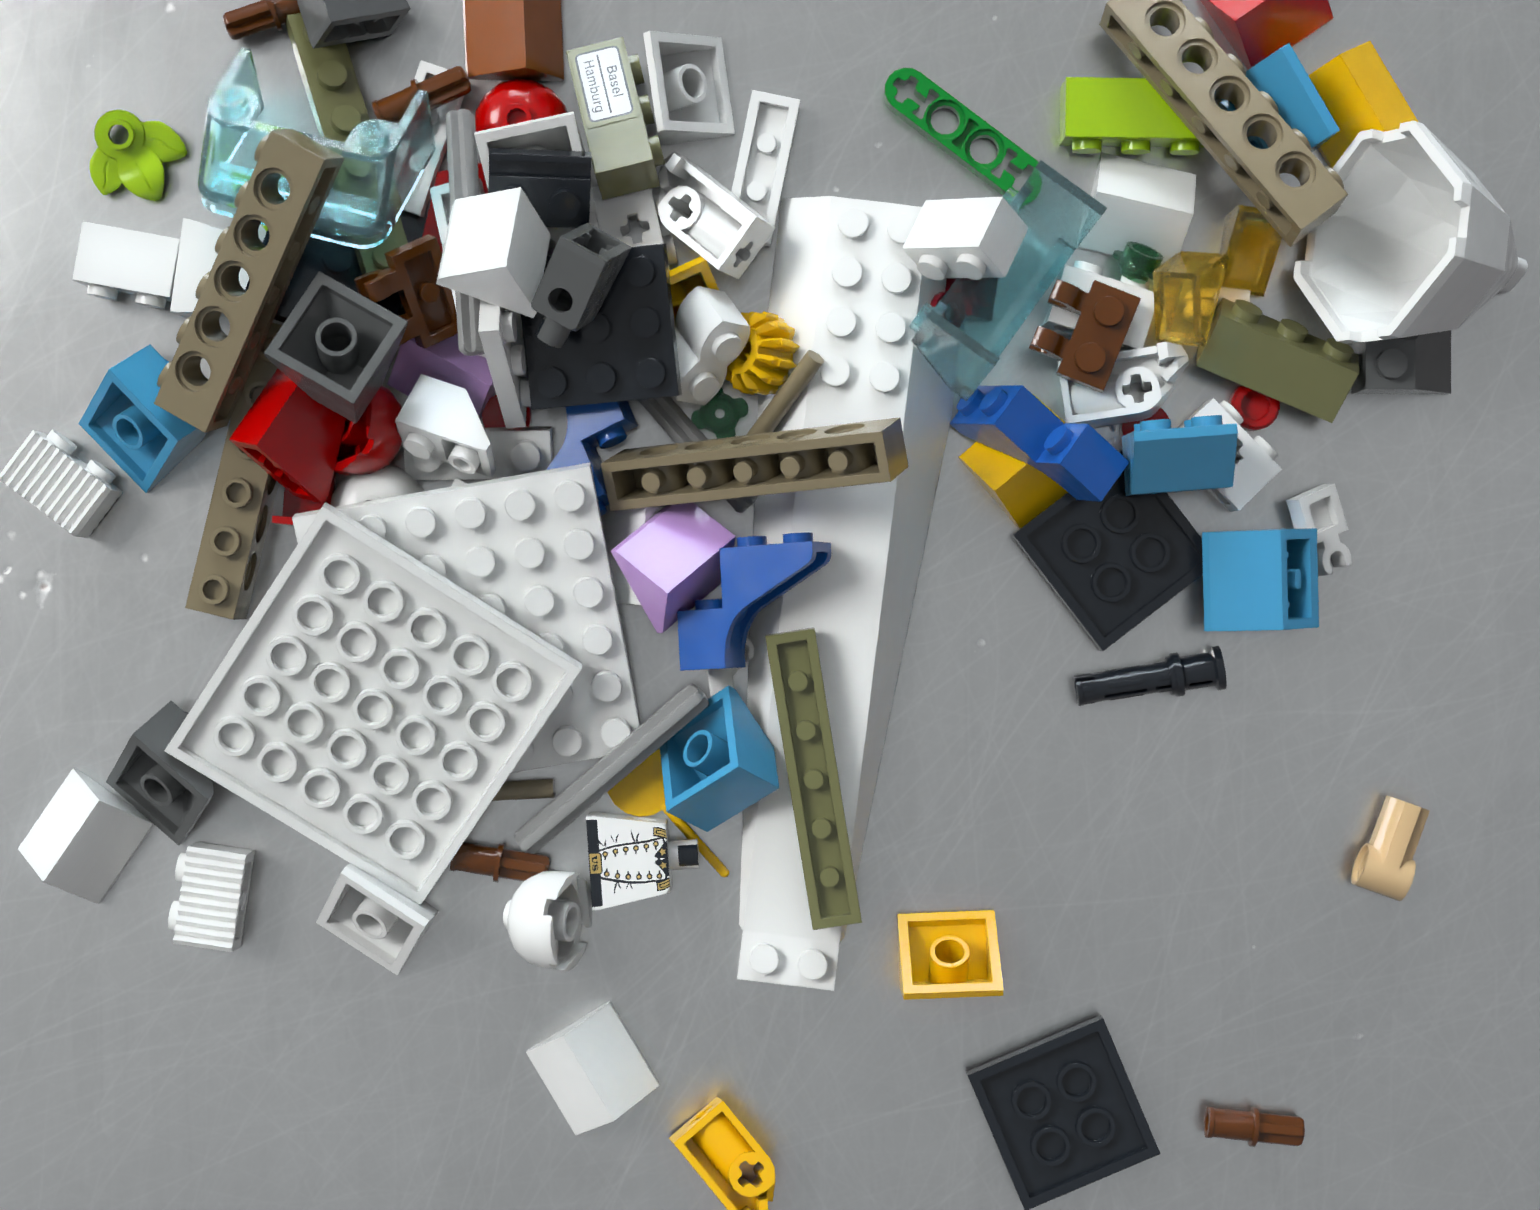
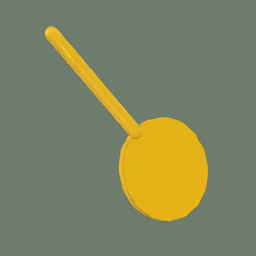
M657 749L607 792L613 803L627 814L642 817L654 815L662 810L688 840L698 839L699 852L721 877H728L729 870L684 820L666 812L660 749Z

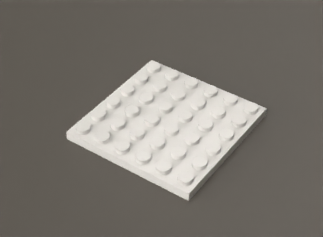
M591 462L334 507L582 664L581 671L511 773L604 757L641 725ZM320 509L294 514L292 521L297 543L300 542Z
M325 502L164 751L421 905L582 669V664Z

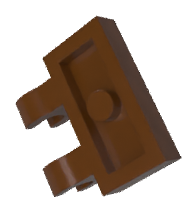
M428 234L384 253L389 268L371 271L354 279L358 293L368 297L373 302L381 301L398 292L406 313L399 315V317L408 321V326L399 346L415 338L416 344L425 349L458 334L457 313L452 290L436 284L442 253L435 236Z
M1057 279L1047 303L1079 315L1070 340L1057 332L1038 326L1029 349L1060 360L1061 363L1056 372L1057 376L1102 393L1141 298L1096 280L1093 281L1089 293H1086L1068 282Z

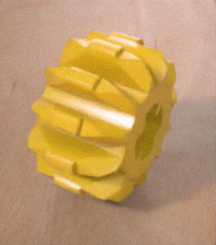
M765 311L762 313L742 312V316L750 325L749 339L740 355L727 366L725 379L730 381L733 388L738 389L741 393L750 395L776 394L778 387L783 385L789 377V369L797 366L793 362V354L800 346L792 341L795 329L788 326L783 318H779L778 315Z

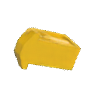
M716 1097L670 1136L669 1140L727 1210H768V1201L773 1202L775 1167L769 1156L725 1102ZM744 1161L750 1165L758 1163L753 1168L756 1178L751 1182L745 1178L738 1180L742 1175L739 1166Z

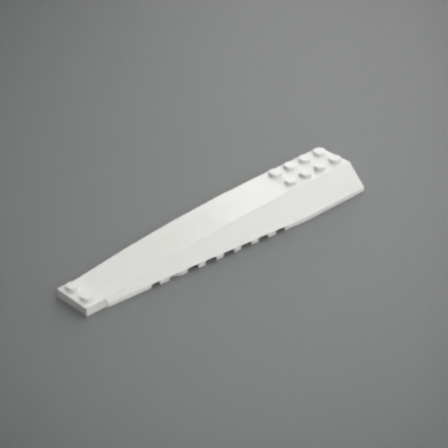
M835 196L781 199L768 312L783 318L788 326L795 329L792 341L800 346L793 354V362L798 365L808 350L818 353L823 358L824 363L773 432L900 417L909 467L891 482L757 496L754 502L753 536H767V544L783 543V534L810 532L813 533V541L831 543V559L827 565L763 608L750 626L749 639L754 645V655L748 664L747 708L774 747L779 789L743 810L739 925L743 932L737 979L831 991H834L839 945L845 937L847 925L813 930L765 635L815 628L856 882L947 441L949 423L952 416L963 317L958 327L953 331H939L933 326L929 316L931 300L937 293L945 292L947 278L932 280L925 277L918 271L915 262L902 249L922 209L919 206ZM946 303L942 310L945 320L949 315V308ZM795 368L789 369L788 376H790ZM758 394L757 419L776 394Z

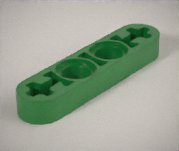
M901 68L895 70L888 77L884 87V100L886 106L895 115L1008 200L1017 204H1026L1039 196L1045 185L1046 174L1043 166L1035 158L921 72L913 68ZM909 81L913 82L916 85L914 95L924 103L927 100L928 94L936 98L928 105L923 119H919L914 115L919 111L920 105L912 99L907 98L903 103L896 100L898 93L897 88L894 86L896 83L905 86ZM942 108L952 110L958 117V128L950 134L936 132L931 124V116L935 111ZM988 138L994 142L997 147V157L995 160L988 164H980L972 158L970 145L976 139ZM1006 153L1014 157L1009 162L1008 167L1016 173L1021 174L1025 169L1033 173L1030 179L1031 184L1035 186L1033 190L1024 187L1020 192L1016 191L1012 187L1015 178L1006 170H1003L1000 178L992 174L1000 167Z

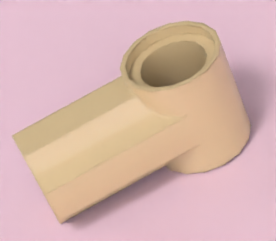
M1386 795L1370 842L1363 845L1354 862L1351 875L1352 884L1394 900L1402 901L1413 882L1416 869L1413 856L1430 811Z

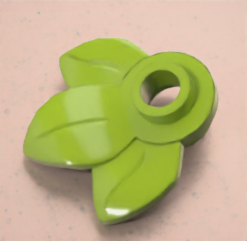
M122 109L111 110L103 114L95 125L94 137L98 148L90 160V175L95 186L103 195L114 192L123 184L138 197L158 201L162 197L165 184L162 163L181 159L188 152L180 136L161 121L141 122L136 115ZM122 125L127 129L129 137L124 144H117L111 139L110 131L113 126Z

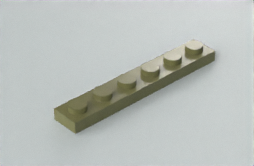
M301 13L287 15L285 25L321 143L328 149L345 157L334 185L361 273L363 275L371 271L389 268L384 253L405 245L408 241L347 45L343 43L313 49Z
M815 628L765 635L812 928L813 930L862 923Z

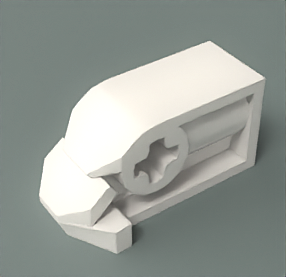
M675 151L664 159L665 165H661L658 174L662 189L659 193L657 205L660 221L670 232L719 271L739 280L776 227L715 180L707 171Z
M1171 342L1157 343V346L1120 351L1102 393L1060 377L1066 423L1089 424L1095 428L1150 418L1160 409L1175 389L1173 383L1189 365V358L1183 346ZM1135 382L1141 383L1143 390H1151L1144 393V402L1134 403L1132 395H1124L1131 392V384Z

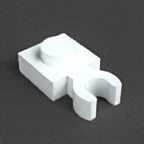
M1335 483L1322 484L1286 500L1294 529L1317 528L1318 576L1333 574L1330 556L1334 567H1348L1352 565L1350 550L1345 544L1340 542L1338 535L1349 529Z

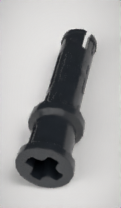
M1219 646L1211 647L1208 653L1182 657L1177 652L1170 653L1169 656L1165 657V661L1154 664L1124 667L1097 673L1076 674L1073 676L1078 706L1170 691L1171 695L1180 697L1184 696L1187 690L1215 686L1217 690H1225L1227 686L1225 665Z

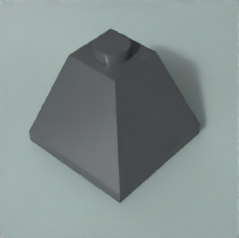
M319 271L264 352V355L313 400L357 424L384 382L408 326V321Z
M1451 330L1404 338L1351 343L1354 353L1359 356V375L1351 387V394H1451Z
M170 701L132 734L106 783L179 846L185 841L213 797L214 788L213 780L164 751L188 715V712L183 711L174 702Z

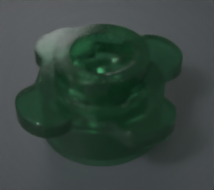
M1130 241L1127 242L1124 251L1115 250L1112 255L1113 258L1119 261L1120 273L1129 280L1145 284L1149 278L1162 282L1165 277L1158 271L1164 258L1163 255L1149 246Z
M721 387L707 404L701 405L699 410L692 413L691 421L699 430L707 429L715 433L717 439L735 437L736 432L734 428L739 419L747 415L748 404L743 398L734 399L730 395L725 394ZM722 409L725 412L724 417L717 418L715 416L716 410Z

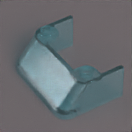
M244 47L241 48L208 101L197 183L201 201L205 208L211 212L229 217H234L237 210L234 205L235 197L240 187L250 180L257 164L254 160V154L259 142L272 129H287L256 121L264 109L252 51ZM417 90L399 124L380 119L367 120L354 127L345 142L298 131L345 157L310 237L357 249L376 247L388 238L436 150L428 92L424 90ZM281 176L278 181V191L281 197L286 200L290 193V187L287 179Z
M1042 160L1034 168L1018 193L1009 188L1003 196L1029 228L1006 277L981 278L980 280L957 278L935 308L926 302L909 326L916 332L911 342L947 387L966 402L1000 359L1001 353L1076 248L1107 209L1106 206Z

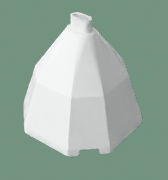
M1417 121L1400 123L1399 129L1383 132L1370 129L1359 132L1332 169L1342 179L1344 190L1348 195L1335 214L1308 233L1305 261H1295L1293 279L1335 340L1350 344L1458 329L1499 291L1506 293L1511 291L1526 273L1528 263L1525 259L1517 256L1510 217L1476 175L1424 124Z

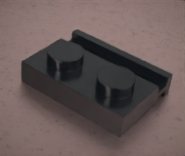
M489 148L488 193L521 187L546 227L578 228L589 223L591 152Z

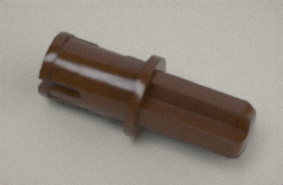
M261 0L226 12L223 15V22L230 38L238 40L277 27L278 31H282V25H285L287 15L301 12L297 0Z
M456 66L419 83L416 79L410 81V87L378 101H373L372 107L382 129L387 132L391 128L422 114H425L427 118L432 116L431 110L471 92V83L464 69L461 66Z
M463 842L451 860L450 870L492 876L493 882H499L500 878L524 882L531 876L543 871H549L550 860L546 855L505 849V844L500 843L497 848Z
M1207 1106L1204 1118L1205 1138L1217 1137L1247 1141L1250 1147H1255L1257 1142L1300 1146L1305 1136L1304 1120L1301 1117L1260 1113L1257 1107H1251L1250 1111L1217 1109Z

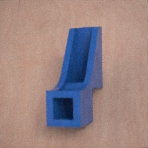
M1023 385L977 386L970 389L959 400L957 404V410L959 411L949 423L962 435L1023 461L1043 472L1063 487L1076 500L1101 502L1129 463L1091 425L1063 423Z
M628 401L565 407L567 413L565 441L556 457L546 469L550 470L591 462L601 516L607 512L605 506L609 505L601 468L602 461L596 447L600 446L601 449L613 447L627 438L626 432L638 427Z
M804 532L783 534V543L767 544V536L738 537L737 547L719 548L722 599L695 600V610L677 611L680 671L746 667V639L750 626L757 614L767 605L827 565L831 559V543L813 541V533Z

